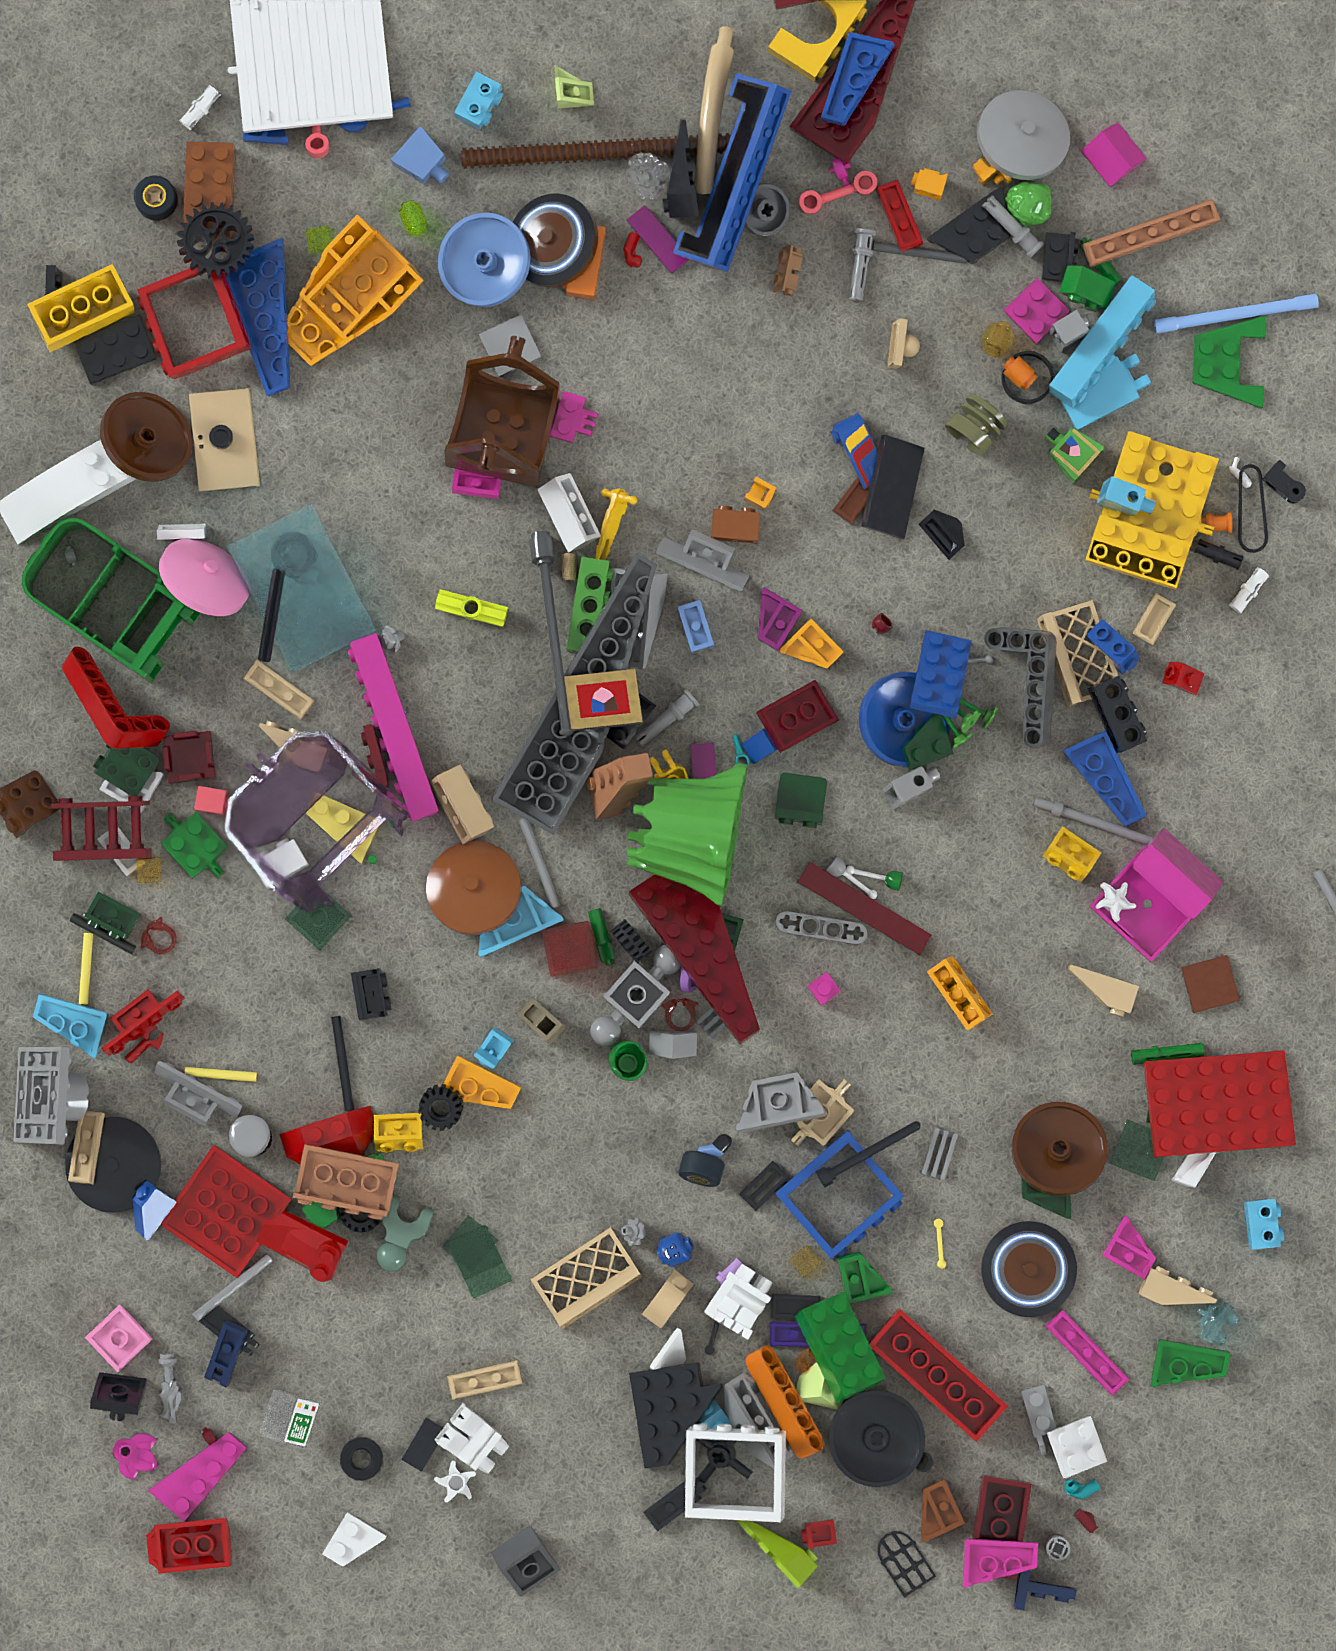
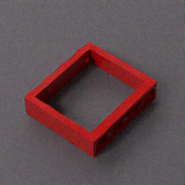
M198 267L192 271L190 268L137 289L140 296L137 297V301L141 310H145L147 315L145 323L148 330L154 334L155 340L153 345L158 354L161 353L163 359L161 367L166 376L169 375L170 378L177 379L252 349L224 272H221L220 279L217 278L216 273H213L211 277L235 343L176 367L149 295L199 276Z

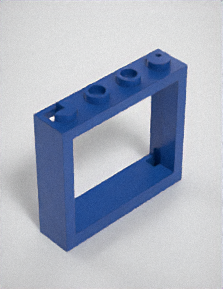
M848 1131L775 1193L831 1259L843 1256L848 1251L846 1247L852 1241L858 1243L867 1235L864 1231L870 1225L873 1228L879 1225L885 1219L882 1215L889 1209L891 1212H894L903 1204L901 1199L904 1197L871 1157L864 1160L893 1196L833 1248L828 1245L787 1197L788 1194L846 1144L849 1143L856 1153L864 1150Z

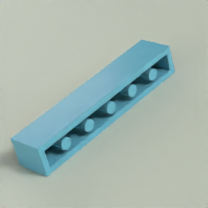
M1131 275L1050 383V394L1072 408L1077 402L1080 404L1087 395V388L1090 384H1096L1101 376L1100 371L1104 366L1108 367L1115 357L1114 352L1118 347L1122 348L1129 338L1127 335L1132 329L1136 330L1144 312H1149L1156 302L1155 290Z

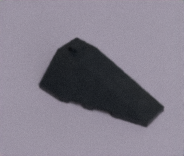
M685 118L680 119L666 189L667 198L662 199L664 213L669 212L670 218L699 216Z

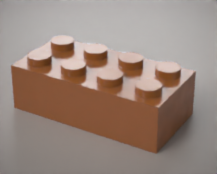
M186 141L183 222L188 223L186 214L194 216L193 208L200 212L202 211V204L209 209L211 202H214L215 208H219V205L223 202L224 209L226 210L232 205L234 211L236 163L234 143ZM210 221L204 227L212 229L216 226V223ZM225 222L221 224L220 231L222 230L224 225H226ZM229 231L225 236L232 239L233 231ZM218 233V236H217L216 240H212V241H220L219 233Z

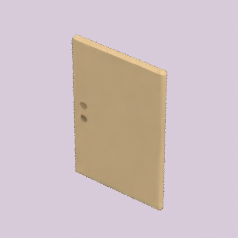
M250 388L189 394L199 492L253 486L260 487ZM217 425H225L232 431L233 441L226 449H216L210 443V431Z

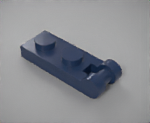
M228 1320L223 1323L204 1378L210 1381L214 1379L220 1382L219 1385L225 1388L228 1387L248 1329ZM217 1368L223 1370L224 1372L222 1373L217 1371Z

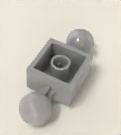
M666 945L660 946L653 955L654 965L648 972L634 961L603 996L615 1010L610 1016H601L592 1023L590 1034L596 1044L611 1046L616 1043L621 1033L620 1025L626 1018L640 1029L670 995V991L658 981L664 974H674L682 966ZM639 989L642 990L641 996L643 999L641 1001L638 999L633 1001L631 999L633 997L631 991L637 992Z

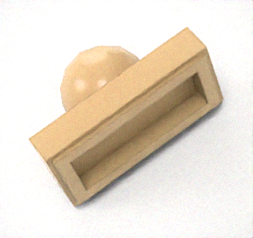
M900 318L892 324L888 368L897 369L901 367L903 356L913 357L919 351V340L911 334H906L907 319Z

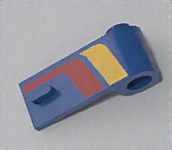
M857 413L834 424L833 430L830 433L836 444L840 443L841 446H844L863 489L871 485L878 451L862 417Z

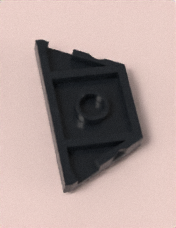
M1000 186L934 232L927 240L974 264L1011 237V234L982 207L987 202V199L993 195L1006 209L1003 188Z

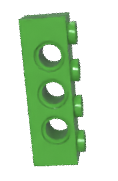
M581 557L567 652L577 653L586 636L580 633L581 627L586 624L593 626L603 609V604L605 605L609 599L610 591H606L607 581H612L613 568L609 567L610 561ZM590 579H599L601 586L596 590L590 589L587 585ZM589 601L597 604V609L593 613H588L584 610V605Z

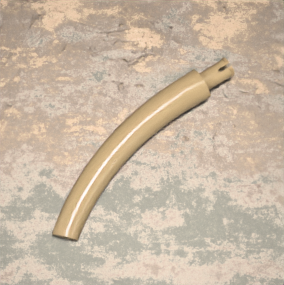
M726 26L720 27L717 44L711 47L703 90L695 172L696 193L710 194L714 186L720 121L734 50L730 47L734 32L732 28Z

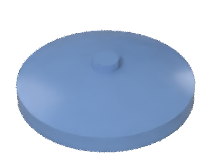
M478 213L465 217L448 231L441 243L438 254V270L441 280L446 289L465 304L475 307H491L501 304L515 295L526 280L531 259L529 244L523 232L513 222L501 215Z

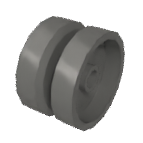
M759 182L742 231L761 236L774 235L780 231L788 221L790 213L789 200L785 192L778 186Z

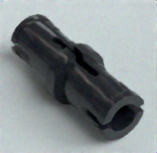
M1199 539L1197 548L1194 553L1213 559V562L1216 564L1220 562L1236 570H1239L1241 561L1244 558L1243 555H1238L1224 549L1225 546L1220 545L1218 547L1202 539Z

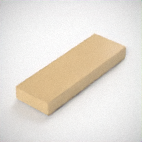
M256 660L243 678L300 720H302L315 702L259 660Z
M86 1111L84 1117L78 1120L68 1181L85 1184L94 1183L104 1113Z
M518 1360L447 1376L452 1400L523 1384Z

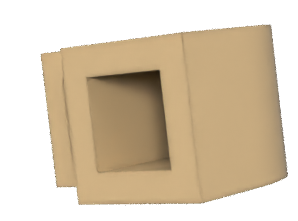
M674 1270L642 1315L659 1328H662L691 1289L693 1283Z

